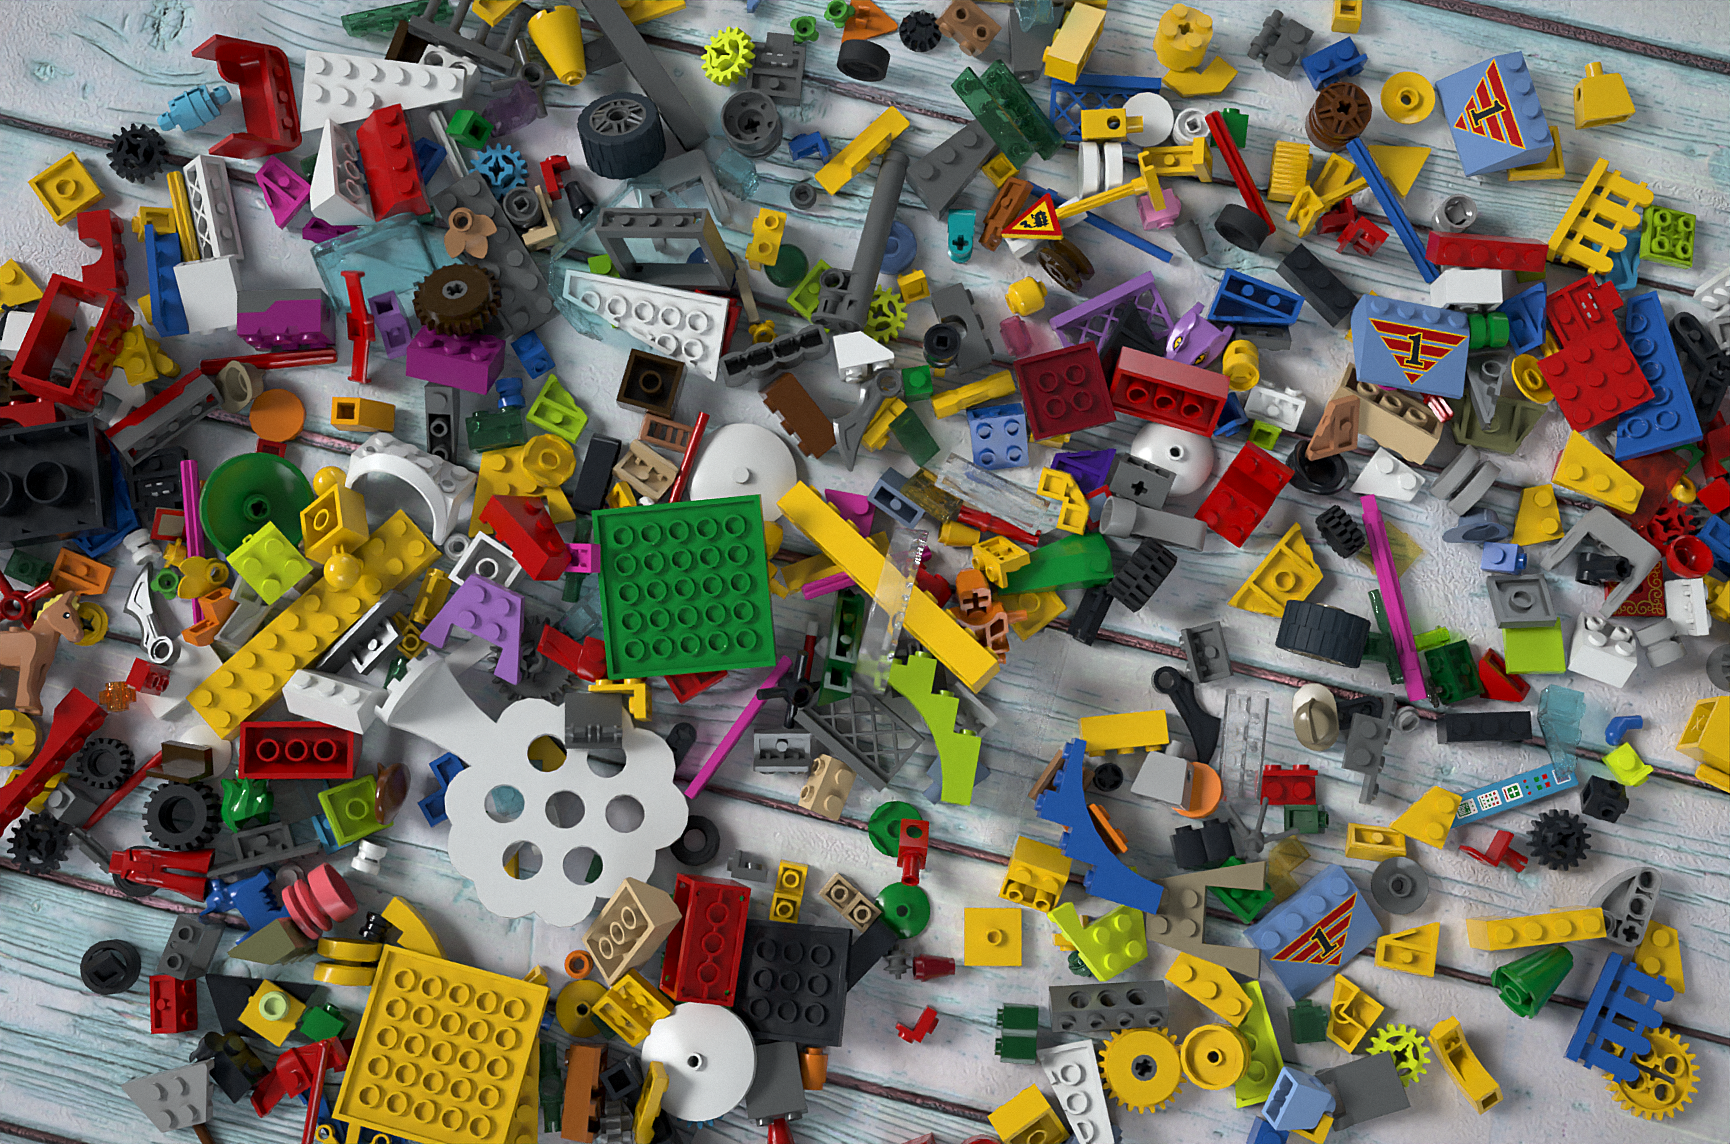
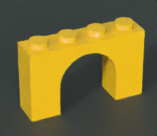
M1575 905L1550 908V913L1524 916L1492 915L1466 919L1470 947L1488 951L1607 937L1602 907Z

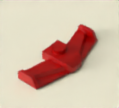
M345 270L341 271V276L345 277L352 311L346 312L348 340L354 341L351 376H348L347 379L367 384L372 382V377H367L370 343L376 341L374 316L368 313L360 280V278L365 277V272Z
M545 623L537 647L538 652L578 675L579 679L592 683L596 682V680L608 679L605 641L586 636L582 646ZM647 677L629 679H641V681H646ZM624 679L613 680V682L624 683Z
M336 1036L327 1039L331 1044L327 1069L347 1064L349 1057L339 1038ZM319 1042L298 1048H290L279 1056L276 1066L250 1097V1101L260 1118L269 1115L286 1093L292 1099L311 1088Z

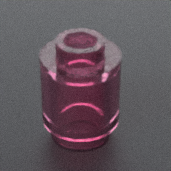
M1019 315L1000 322L1001 329L999 332L1009 356H1016L1018 359L1029 355L1031 348L1034 347V342L1025 321L1021 320Z

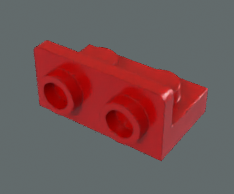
M1361 216L1356 223L1351 220L1336 241L1340 245L1336 252L1340 254L1350 242L1358 253L1372 257L1385 242L1389 234L1364 216Z
M1306 764L1292 765L1293 770H1282L1281 765H1264V770L1256 771L1257 805H1262L1264 797L1269 798L1268 805H1316L1315 776H1318V770H1310V765Z
M166 974L149 976L151 1034L181 1033L197 1030L196 978L182 981Z

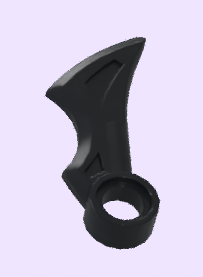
M1163 666L1156 669L1151 676L1152 687L1160 694L1169 695L1191 734L1198 762L1208 765L1217 746L1221 718L1209 715L1200 708L1194 696V682L1179 674L1171 666ZM1163 672L1170 673L1173 677V684L1170 688H1163L1159 684V676Z

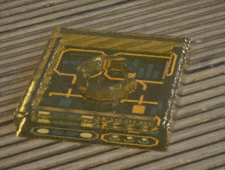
M924 466L903 485L899 492L944 524L950 520L967 499L963 493Z

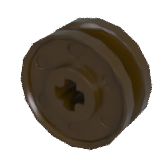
M1065 237L1062 240L1049 239L1050 249L1041 247L1036 252L1038 262L1060 286L1072 293H1077L1083 286L1081 279L1090 280L1094 276L1095 271L1092 264L1082 251Z

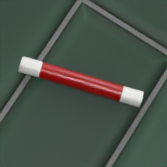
M808 621L804 650L809 653L804 677L809 682L819 623Z

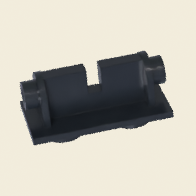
M1087 588L1066 635L1091 647L1114 597L1108 594L1104 588Z

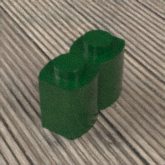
M1003 1002L1002 1009L997 1008L996 1026H1001V1037L995 1038L994 1055L999 1056L1000 1062L1035 1065L1038 1005Z

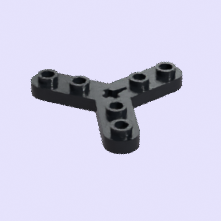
M1680 312L1669 322L1668 327L1671 335L1684 352L1688 353V357L1700 371L1690 397L1699 425L1703 427L1715 418L1726 390L1730 386V356H1726L1694 315L1688 312Z

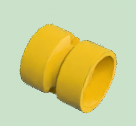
M1233 341L1223 351V375L1230 376V389L1240 392L1247 391L1258 383L1260 377L1258 348L1250 341Z

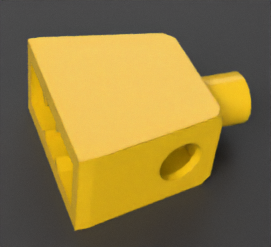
M1601 62L1587 64L1584 67L1587 78L1581 79L1573 90L1575 129L1579 130L1626 122L1636 111L1621 74L1611 73L1604 75Z
M1125 108L1081 110L1083 142H1096L1097 144H1104L1105 141L1127 142V133L1143 132V116L1126 117ZM1113 122L1120 124L1119 128L1115 130L1110 129L1109 125Z

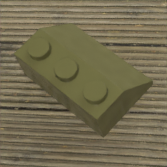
M292 917L277 918L227 953L231 958L267 965L281 963L284 966L288 963L302 962L315 953L313 948L318 946V940L309 938L298 927Z

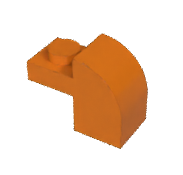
M221 586L198 598L205 619L181 631L185 642L197 647L207 646L214 642V636L219 633L240 604L229 599L232 592L231 589Z

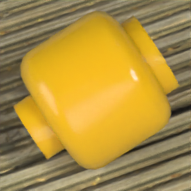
M1027 276L1009 285L1008 293L1005 294V300L1014 315L1018 314L1019 316L1026 317L1044 307V297L1048 293L1042 281L1037 282L1033 277Z

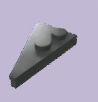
M1510 346L1468 349L1465 384L1482 431L1490 429L1494 417L1496 403L1507 368L1508 357L1511 352Z

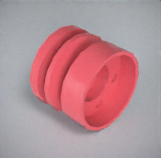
M326 862L308 873L309 884L303 879H298L295 881L294 886L289 885L282 890V898L289 914L298 927L312 940L321 937L323 931L329 932L332 930V919L342 923L358 913L357 902L347 883L338 871Z

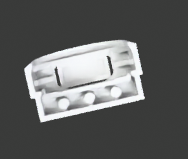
M377 431L351 454L345 487L363 494L368 472L375 471L390 473L404 479L414 486L429 504L434 519L432 544L441 546L454 532L461 504L473 493L477 475L464 467L449 463L437 455L420 450L415 445L393 438L388 433Z

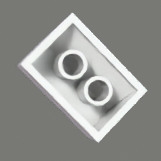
M298 669L282 689L289 712L362 735L376 718L374 715L376 705L382 709L389 697L388 690L318 669Z

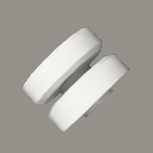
M1105 141L1101 149V157L1096 142H1080L1078 154L1079 201L1097 195L1099 193V185L1101 193L1122 186L1123 156L1121 142Z

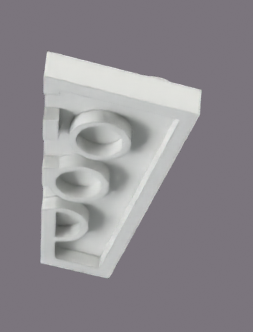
M1092 1039L1036 1050V1055L1079 1144H1115Z

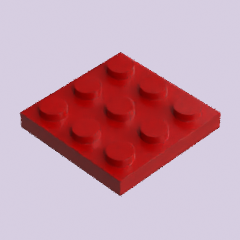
M1615 323L1536 362L1571 430H1576L1579 434L1655 398L1654 392Z

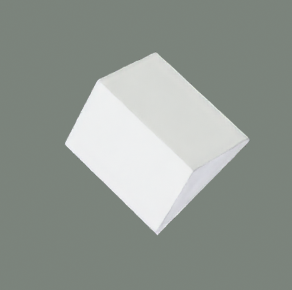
M10 311L8 313L0 350L12 361L16 358L35 313ZM68 334L52 368H71Z

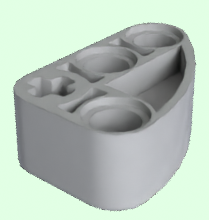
M1633 867L1614 876L1597 890L1586 906L1602 907L1607 937H1601L1600 939L1627 947H1634L1641 943L1662 885V876L1658 870L1652 867ZM1642 873H1646L1648 876V883L1645 887L1640 883ZM1634 899L1639 904V909L1635 914L1630 907ZM1623 929L1629 933L1627 938L1626 935L1622 934Z

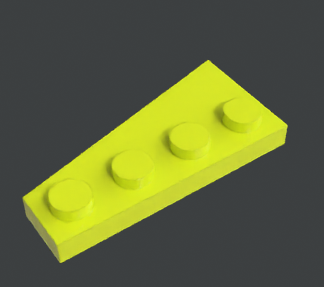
M1258 979L1239 984L1254 1005L1237 1028L1248 1040L1251 1049V1065L1247 1074L1235 1084L1236 1108L1267 1101L1284 1066Z

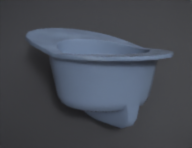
M1471 507L1463 515L1459 516L1458 526L1446 531L1442 539L1447 543L1484 544V541L1498 542L1507 537L1509 531L1505 525L1500 524L1498 515L1494 510Z

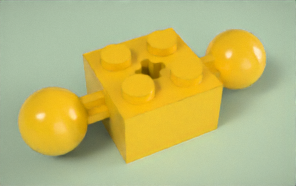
M326 466L321 468L313 478V489L319 498L300 512L305 557L324 565V577L332 587L348 589L353 587L361 577V565L351 553L370 539L364 495L345 487L347 474L341 468Z

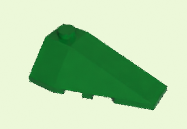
M1100 532L1084 533L1083 535L1072 534L1030 552V564L1020 567L1017 571L1006 572L1008 587L1003 589L998 585L996 587L998 596L1107 587L1114 579L1110 550Z

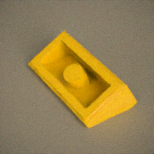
M1348 822L1345 857L1383 862L1392 857L1406 856L1404 834L1388 827Z

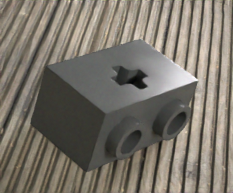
M1125 452L1119 462L1109 490L1114 492L1119 498L1131 499L1140 503L1142 507L1161 511L1177 474ZM1140 481L1144 482V488L1139 486Z

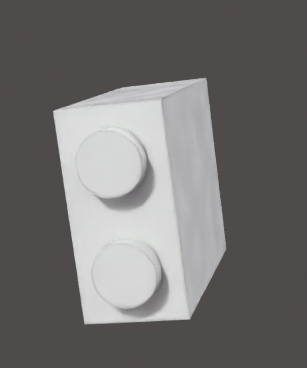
M235 254L183 262L173 267L190 333L200 331V335H207L217 332L216 328L226 326L228 331L237 330V291H244Z

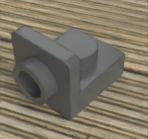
M735 849V854H729L727 871H731L732 878L766 883L768 871H762L761 864L746 862L745 868L740 867L742 850Z

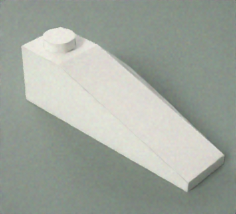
M328 118L325 121L310 189L311 212L330 225H373L376 223L371 197L369 194L366 195L363 184L367 182L365 176L359 172L355 164L358 156L350 133Z

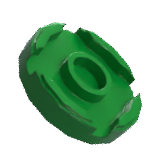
M901 801L886 802L879 806L871 815L868 825L869 838L873 846L882 854L898 857L902 819L923 820L918 810L909 803ZM910 827L906 831L907 835L911 838H919L923 834L918 827Z

